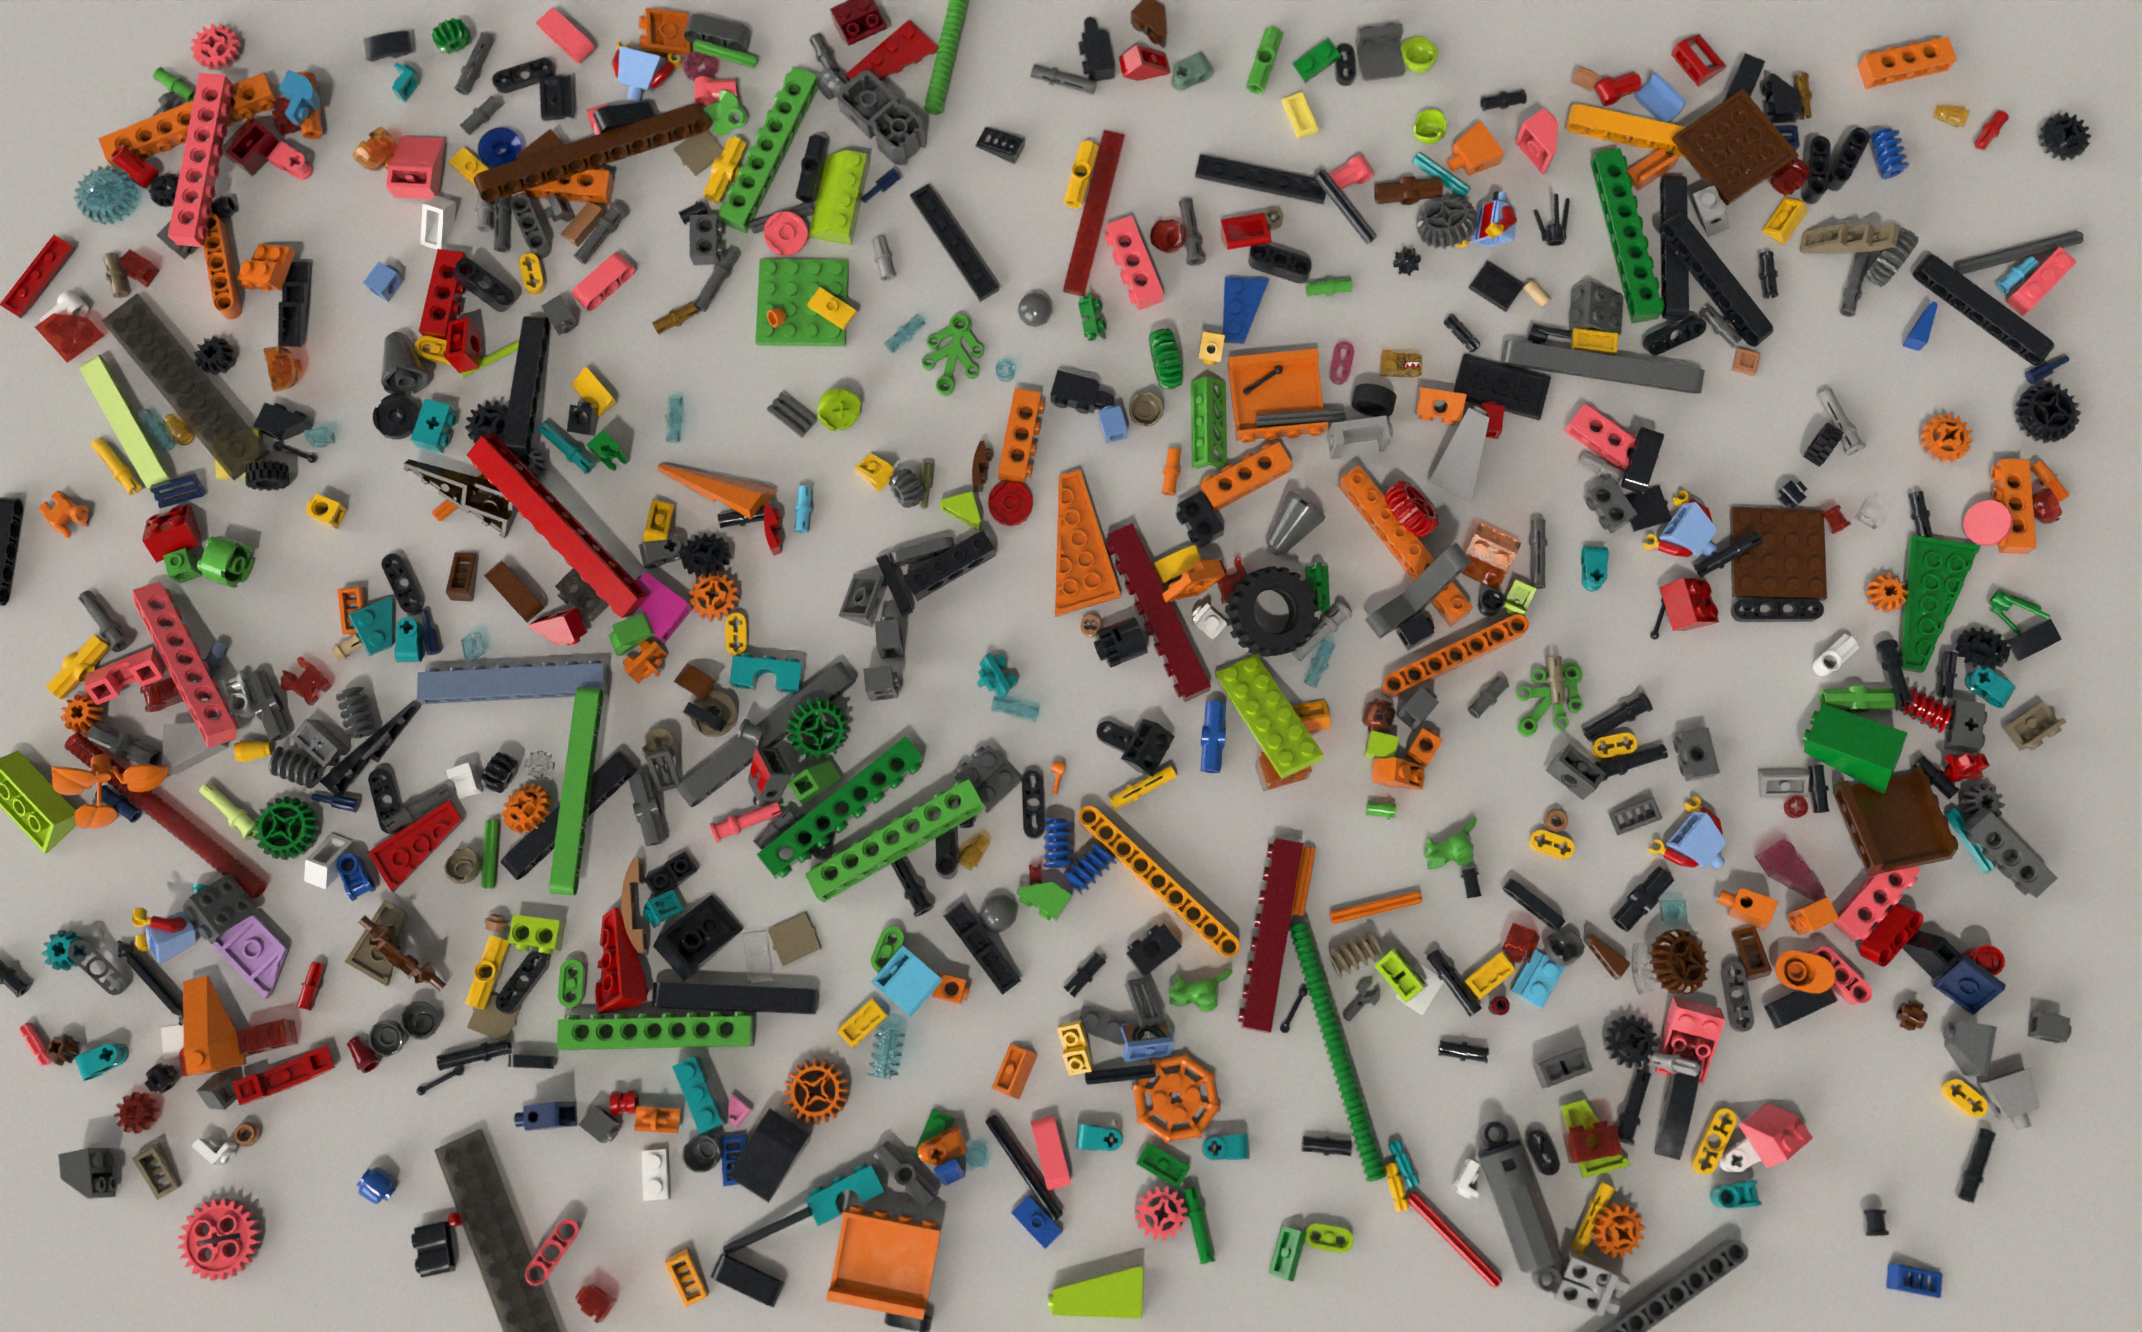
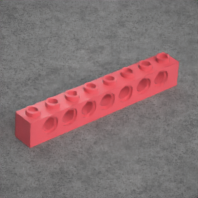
M199 73L168 231V237L176 245L203 247L204 240L208 236L207 224L208 219L212 215V198L216 194L215 182L220 172L219 161L223 156L222 145L224 137L227 135V119L231 115V98L235 94L234 85L226 75Z
M156 582L132 590L134 605L207 747L211 748L236 739V729L239 728L234 715H229L227 711L229 706L225 697L221 698L219 696L218 683L215 679L210 678V669L205 660L201 661L199 657L201 653L197 643H192L190 640L191 632L187 624H182L179 608L177 606L173 607L171 603L173 599L169 589H164L161 582ZM212 717H218L219 719L213 720V719H210V718H212Z

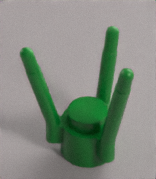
M2000 588L1989 601V604L1993 606L1991 612L1997 614L2017 634H2020L2021 631L2002 612V610L2008 611L2013 604L2046 619L2050 618L2049 614L2041 611V606L2011 595Z

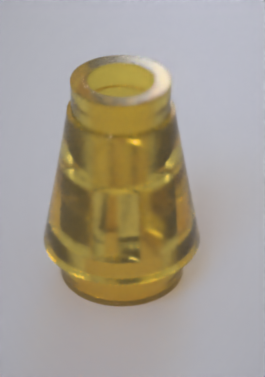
M1937 105L1933 118L1956 128L1958 126L1964 127L1970 109H1965V106Z
M169 414L163 419V423L176 444L185 446L194 440V429L174 414Z
M979 834L977 838L959 852L958 862L968 870L978 867L990 844L988 839Z

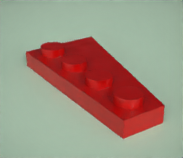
M907 20L845 75L850 81L860 72L869 70L882 82L885 80V77L903 71L904 67L922 61L923 57L929 54H936L938 47L910 20Z
M448 800L370 850L368 854L389 889L395 892L463 822V819L452 801Z

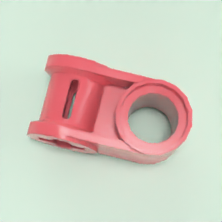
M280 141L267 157L268 161L282 171H286L297 179H308L313 173V168L305 160V157L283 141Z

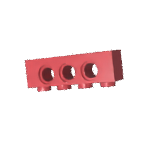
M1129 216L1107 224V233L1104 234L1108 246L1112 245L1114 252L1112 256L1116 266L1120 265L1122 272H1120L1123 284H1127L1130 289L1128 296L1131 304H1136L1137 309L1141 310L1163 302V290L1133 217ZM1122 242H1128L1130 245L1128 247H1123L1120 244ZM1131 261H1135L1138 263V265L1130 266L1128 265V263ZM1141 280L1144 281L1146 284L1143 286H1139L1136 284V282Z
M1584 404L1569 423L1565 432L1601 458L1607 460L1614 467L1626 471L1630 459L1627 452H1632L1636 436L1619 428L1615 421L1606 419L1595 407ZM1590 425L1596 426L1599 432L1592 431ZM1608 439L1616 440L1618 445H1612Z
M1915 866L1871 875L1837 913L1839 919L1832 922V924L1851 941L1866 939L1873 931L1871 929L1872 925L1875 922L1879 923L1888 914L1886 909L1890 905L1894 906L1903 897L1901 892L1906 887L1910 888L1918 880L1916 875L1921 869ZM1889 875L1895 878V886L1890 884ZM1874 892H1877L1880 895V903H1877L1874 900ZM1859 909H1862L1865 912V920H1862L1859 917Z

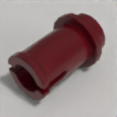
M1504 996L1493 998L1489 1003L1491 1005L1488 1006L1489 1011L1494 1015H1504L1510 1009V1003ZM1497 1003L1500 1004L1502 1009L1499 1010L1497 1008Z

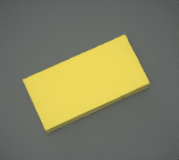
M1303 91L1282 98V104L1298 139L1318 132V125Z

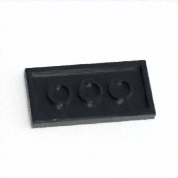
M1464 354L1453 392L1467 394L1465 401L1479 405L1486 402H1496L1500 406H1505V412L1540 420L1551 377Z

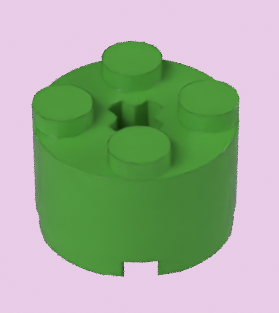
M212 536L207 540L203 556L197 563V569L202 571L203 576L208 580L236 588L238 587L236 584L239 582L244 583L252 571L254 559L250 558V552L253 553V549L250 545L224 536Z

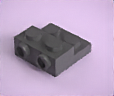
M981 746L972 755L975 759L969 764L964 762L956 769L957 775L955 779L957 782L970 779L974 783L987 807L985 811L988 814L1022 781L990 746L986 748Z

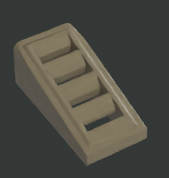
M159 1142L132 1158L157 1200L180 1187V1183ZM154 1155L155 1159L147 1163L145 1159ZM159 1163L161 1167L151 1172L150 1167ZM164 1171L165 1176L155 1180L154 1176ZM166 1180L170 1181L171 1184L159 1189L158 1185Z

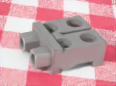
M1569 1247L1561 1265L1562 1270H1559L1562 1283L1559 1289L1553 1292L1554 1299L1595 1312L1600 1316H1603L1605 1312L1617 1314L1621 1301L1619 1298L1612 1296L1613 1291L1626 1293L1630 1285L1629 1279L1618 1273L1615 1266L1607 1265L1602 1261L1581 1255L1577 1250Z

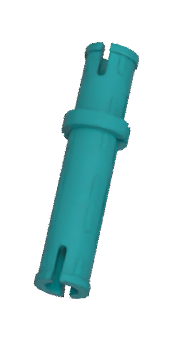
M546 420L541 423L545 428L538 426L537 431L566 455V459L570 463L576 464L585 474L592 471L587 466L594 469L595 463L582 453V449L579 446H574L549 421Z

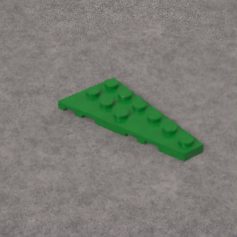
M1916 535L1909 537L1904 589L1909 592L1904 596L1906 602L1903 604L1899 656L1902 657L1904 662L1901 667L1902 670L1918 673L1925 671L1934 652L1935 644L1939 635L1943 632L1944 624L1952 612L1964 585L1963 582L1966 575L1973 565L1972 562L1975 555L1979 552L1981 545Z

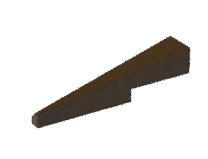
M411 459L404 463L405 471L410 470L422 478L421 482L431 484L439 490V494L466 513L471 512L483 520L482 524L485 526L490 525L499 531L501 537L506 538L508 536L518 509L511 502L507 501L503 497V493L488 480Z

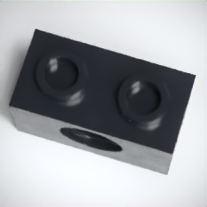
M1156 924L1146 932L1147 938L1141 942L1137 939L1127 947L1129 951L1126 953V956L1142 977L1147 976L1182 948L1165 924L1161 927ZM1149 943L1157 944L1159 947L1158 954L1149 955L1145 950L1146 945Z

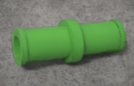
M162 67L155 70L153 74L154 79L165 85L168 91L178 94L187 102L194 100L196 90L183 83L180 77H174Z
M1326 278L1325 281L1306 282V294L1308 297L1323 294L1332 296L1333 293L1352 292L1351 278L1337 280Z

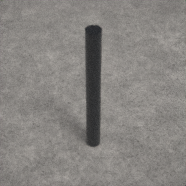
M810 1207L799 1210L723 1246V1251L726 1255L738 1251L812 1216V1210Z

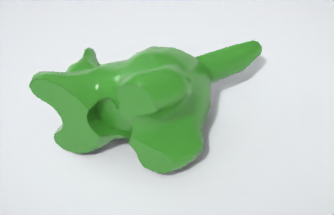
M1473 817L1460 832L1453 834L1441 843L1433 842L1431 838H1427L1424 856L1430 861L1427 864L1428 869L1440 868L1450 860L1455 861L1458 866L1467 865L1472 861L1474 845L1471 843L1469 832L1475 827L1477 818Z
M1227 969L1212 979H1201L1196 982H1186L1180 974H1177L1176 980L1169 987V996L1172 997L1169 1003L1175 1006H1186L1190 1003H1195L1200 1011L1210 1012L1214 1010L1218 1005L1219 983L1229 978L1233 970Z

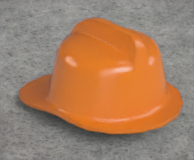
M1790 950L1781 954L1775 964V973L1778 980L1791 989L1808 993H1822L1827 991L1835 981V970L1832 964L1826 958L1819 955Z

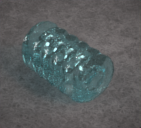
M878 1028L882 1032L875 1033L874 1037L879 1039L880 1042L873 1043L872 1046L879 1051L871 1053V1057L877 1059V1061L869 1063V1066L874 1068L875 1071L868 1072L867 1075L891 1079L892 1076L899 1074V1072L893 1069L895 1066H900V1062L896 1061L894 1057L902 1056V1053L897 1051L896 1048L903 1046L904 1043L897 1039L904 1037L905 1033L898 1030Z

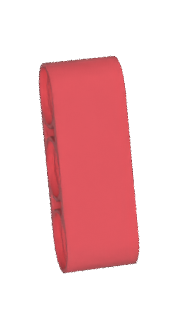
M553 7L536 21L540 29L578 64L595 50L593 44Z
M616 252L584 278L573 289L572 296L587 311H592L630 279L635 272V268L619 252Z
M1824 946L1808 952L1814 955H1818L1819 952L1822 953L1832 964L1835 972L1837 970L1841 971L1843 980L1840 982L1835 976V981L1831 988L1847 1003L1856 1005L1866 1003L1871 999V987L1832 949ZM1855 987L1861 992L1860 999L1854 996L1853 991Z
M1054 1115L1030 1121L1047 1190L1050 1191L1072 1185Z
M571 1219L562 1220L530 1262L525 1271V1279L529 1285H542L578 1235L579 1228L575 1221ZM564 1225L572 1226L574 1229L573 1236L570 1238L562 1237L560 1228ZM549 1246L557 1247L559 1250L558 1257L548 1259L544 1254L545 1249ZM534 1267H539L544 1272L543 1278L539 1281H534L529 1276L530 1270Z

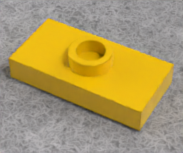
M465 147L460 149L448 161L475 188L474 177L478 173L488 170Z
M819 287L807 303L808 308L842 330L847 328L857 314L854 308Z
M1578 328L1572 330L1571 349L1613 356L1617 355L1618 333Z
M1500 951L1466 978L1464 982L1477 999L1480 1000L1517 969L1504 953Z
M871 998L836 1031L854 1049L888 1017V1014Z

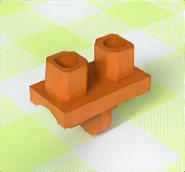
M645 640L639 645L638 649L642 653L636 659L631 655L622 662L626 668L624 671L637 684L644 678L647 679L652 673L657 677L661 674L657 668L663 663L662 660L668 654L655 641L652 643Z
M636 1106L634 1131L679 1134L681 1109Z

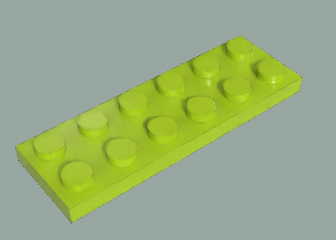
M1257 654L1215 672L1219 684L1281 779L1324 760L1323 752Z

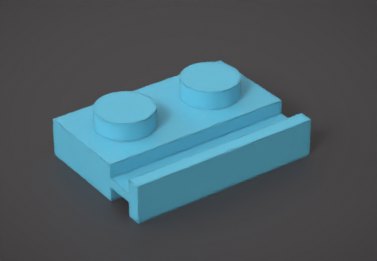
M1533 949L1510 991L1515 992L1541 1009L1550 996L1565 966L1550 961L1547 955Z

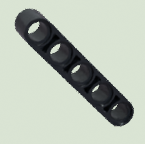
M0 497V606H5L8 603L23 514V503L20 498Z

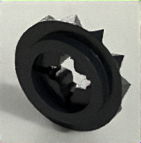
M167 173L161 177L156 176L157 179L154 182H150L151 188L148 190L152 201L162 207L173 206L179 177L175 174L169 175ZM167 184L171 189L167 190L165 196V193L162 191V189H165V185Z

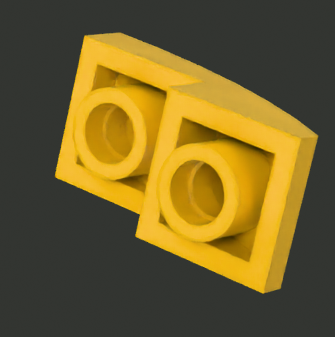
M1192 545L1152 563L1162 585L1180 577L1185 571L1193 569L1195 563L1201 560L1202 557L1197 546Z
M1078 1020L1059 1024L1057 1031L1064 1048L1062 1056L1069 1076L1092 1072V1061L1082 1021Z

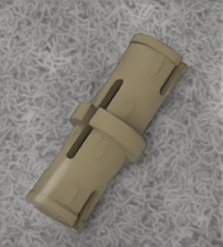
M113 252L103 255L107 271L105 275L106 279L110 282L112 295L114 298H124L128 295L124 283L125 274L121 270L118 254L114 253L113 256Z
M1554 656L1548 657L1549 678H1547V684H1550L1551 704L1557 705L1558 702L1559 704L1567 703L1564 689L1566 677L1563 676L1562 657L1556 656L1555 662Z

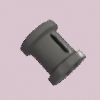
M744 719L739 727L737 738L748 739L754 742L755 746L760 747L767 735L768 728L758 727L751 724L749 719Z

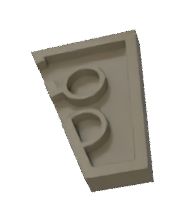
M384 900L371 921L389 928L390 931L384 938L387 941L391 938L399 944L407 912ZM365 929L345 960V963L381 984L388 986L393 965L379 951H375L376 945H369L370 935L368 934L369 931Z

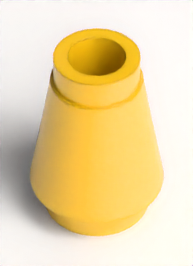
M240 740V743L234 744L236 761L246 763L272 755L270 741Z

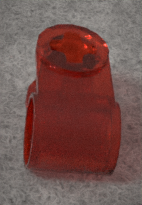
M172 677L140 688V693L144 694L146 702L144 708L146 712L161 711L174 704L184 702L178 689L173 694L176 685Z

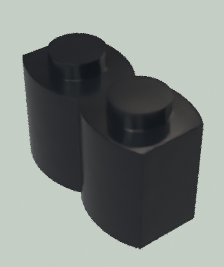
M448 1221L414 1228L411 1240L413 1248H416L418 1252V1258L415 1259V1269L417 1273H420L421 1278L455 1271V1256L452 1247L451 1228Z

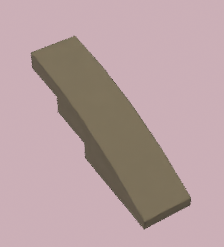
M1845 223L1809 230L1803 233L1800 251L1802 253L1839 254L1894 248L1897 245L1900 227L1896 223L1875 228L1870 223L1848 227Z

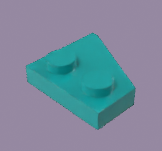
M391 597L348 615L369 657L392 646L393 600Z

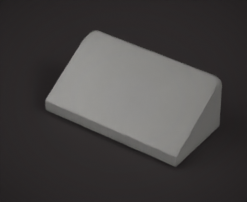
M1805 769L1758 770L1760 797H1808L1810 774Z

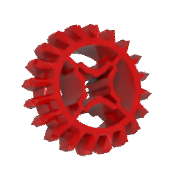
M1399 480L1396 484L1394 483L1389 487L1388 491L1384 494L1385 502L1388 504L1392 514L1397 518V521L1408 532L1422 538L1435 531L1434 529L1439 524L1436 510L1432 508V504L1428 502L1427 498L1416 487L1403 480Z

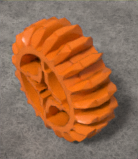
M818 1058L813 1059V1066H811L808 1060H804L805 1069L797 1064L795 1068L799 1073L797 1075L793 1072L789 1073V1076L794 1078L793 1082L785 1081V1085L791 1086V1090L783 1091L784 1095H791V1098L787 1099L785 1104H794L789 1112L794 1113L799 1110L796 1119L800 1120L806 1115L805 1123L807 1124L811 1122L812 1117H814L815 1125L820 1124V1117L823 1118L825 1123H828L829 1113L833 1118L838 1117L834 1111L835 1108L840 1111L844 1110V1107L839 1104L840 1100L848 1102L847 1097H842V1092L847 1093L850 1090L846 1087L842 1088L841 1085L847 1083L848 1079L838 1078L844 1073L841 1069L836 1073L833 1072L837 1066L835 1063H832L827 1068V1059H823L821 1066H819ZM814 1071L825 1072L814 1083L803 1078ZM830 1077L834 1081L836 1089L834 1098L826 1091ZM799 1084L807 1092L803 1105L798 1098ZM807 1084L812 1087L820 1085L822 1095L826 1098L817 1095L813 1098L811 1094L814 1092H811V1088ZM818 1100H822L830 1105L819 1112L809 1111L811 1105H814Z

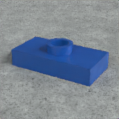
M1030 1196L1012 1212V1215L1044 1249L1063 1232Z

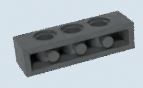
M1982 807L1961 826L1967 832L1964 836L1973 845L1979 844L1984 849L1981 853L1989 861L1993 862L1995 860L2000 865L1998 870L2008 879L2012 877L2017 882L2014 886L2025 896L2029 893L2037 898L2058 879L1991 811ZM1994 832V839L1991 842H1987L1988 835ZM2011 849V855L2004 859L2005 851ZM2024 866H2028L2027 873L2021 875V869Z

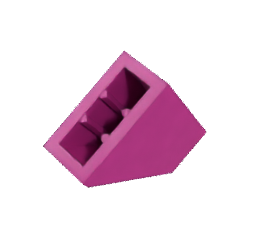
M645 572L635 579L649 595L640 607L643 613L646 614L655 636L661 643L665 644L693 608L688 602Z

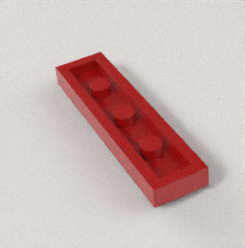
M53 234L2 300L0 306L21 319L75 248Z

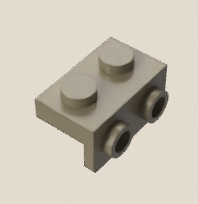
M2041 701L2004 726L2003 729L2020 751L2027 748L2034 750L2044 743L2042 741L2044 737L2048 735L2050 738L2062 731L2060 726L2066 723V720L2064 718L2057 720L2044 701Z

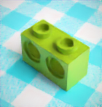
M513 914L508 943L515 945L516 950L529 951L530 947L539 948L538 952L552 954L553 950L561 951L566 923L560 920ZM528 927L529 936L522 940L520 933L522 929ZM551 930L553 938L550 942L545 943L543 939L544 934Z
M1398 948L1391 950L1374 965L1405 1003L1411 1001L1428 986Z

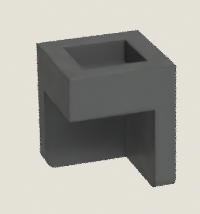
M215 1074L196 1090L210 1109L226 1110L237 1100L232 1085L234 1080L230 1075Z

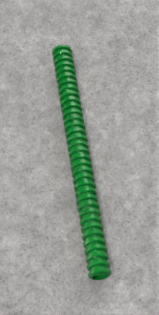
M1306 921L1289 927V931L1292 932L1290 936L1294 938L1293 945H1296L1297 948L1295 952L1299 954L1297 959L1301 961L1300 967H1303L1301 972L1305 974L1306 978H1304V981L1308 983L1306 988L1310 990L1309 996H1312L1310 1001L1314 1003L1315 1007H1313V1010L1317 1012L1315 1017L1319 1019L1317 1023L1321 1025L1322 1029H1320V1032H1323L1324 1035L1322 1040L1326 1041L1324 1046L1328 1048L1326 1052L1331 1057L1329 1062L1333 1064L1331 1069L1335 1070V1073H1333L1334 1077H1337L1335 1082L1340 1086L1338 1091L1342 1093L1340 1098L1344 1099L1342 1104L1347 1109L1345 1114L1349 1115L1347 1118L1351 1122L1349 1127L1350 1129L1353 1128L1354 1131L1352 1136L1356 1138L1354 1143L1358 1144L1356 1149L1360 1151L1359 1159L1362 1158L1363 1160L1361 1163L1365 1167L1363 1172L1364 1174L1367 1173L1368 1176L1366 1181H1376L1385 1178L1387 1172L1383 1171L1385 1166L1381 1164L1382 1157L1378 1155L1380 1150L1376 1148L1378 1144L1374 1142L1375 1134L1372 1135L1371 1131H1373V1128L1369 1126L1371 1121L1370 1119L1367 1120L1368 1112L1364 1110L1366 1105L1362 1104L1364 1100L1363 1097H1360L1362 1092L1357 1088L1359 1086V1083L1355 1081L1357 1076L1353 1075L1352 1072L1355 1070L1351 1068L1352 1060L1348 1059L1350 1054L1346 1052L1348 1048L1343 1043L1345 1038H1342L1343 1032L1339 1030L1341 1025L1340 1023L1337 1024L1338 1016L1334 1014L1336 1009L1332 1008V1005H1334L1330 1001L1332 996L1331 994L1328 995L1327 992L1329 987L1325 985L1327 980L1323 979L1325 974L1321 972L1322 965L1318 963L1320 958H1317L1318 952L1314 950L1316 945L1312 943L1314 939L1309 934L1311 933V930L1307 927L1309 923Z

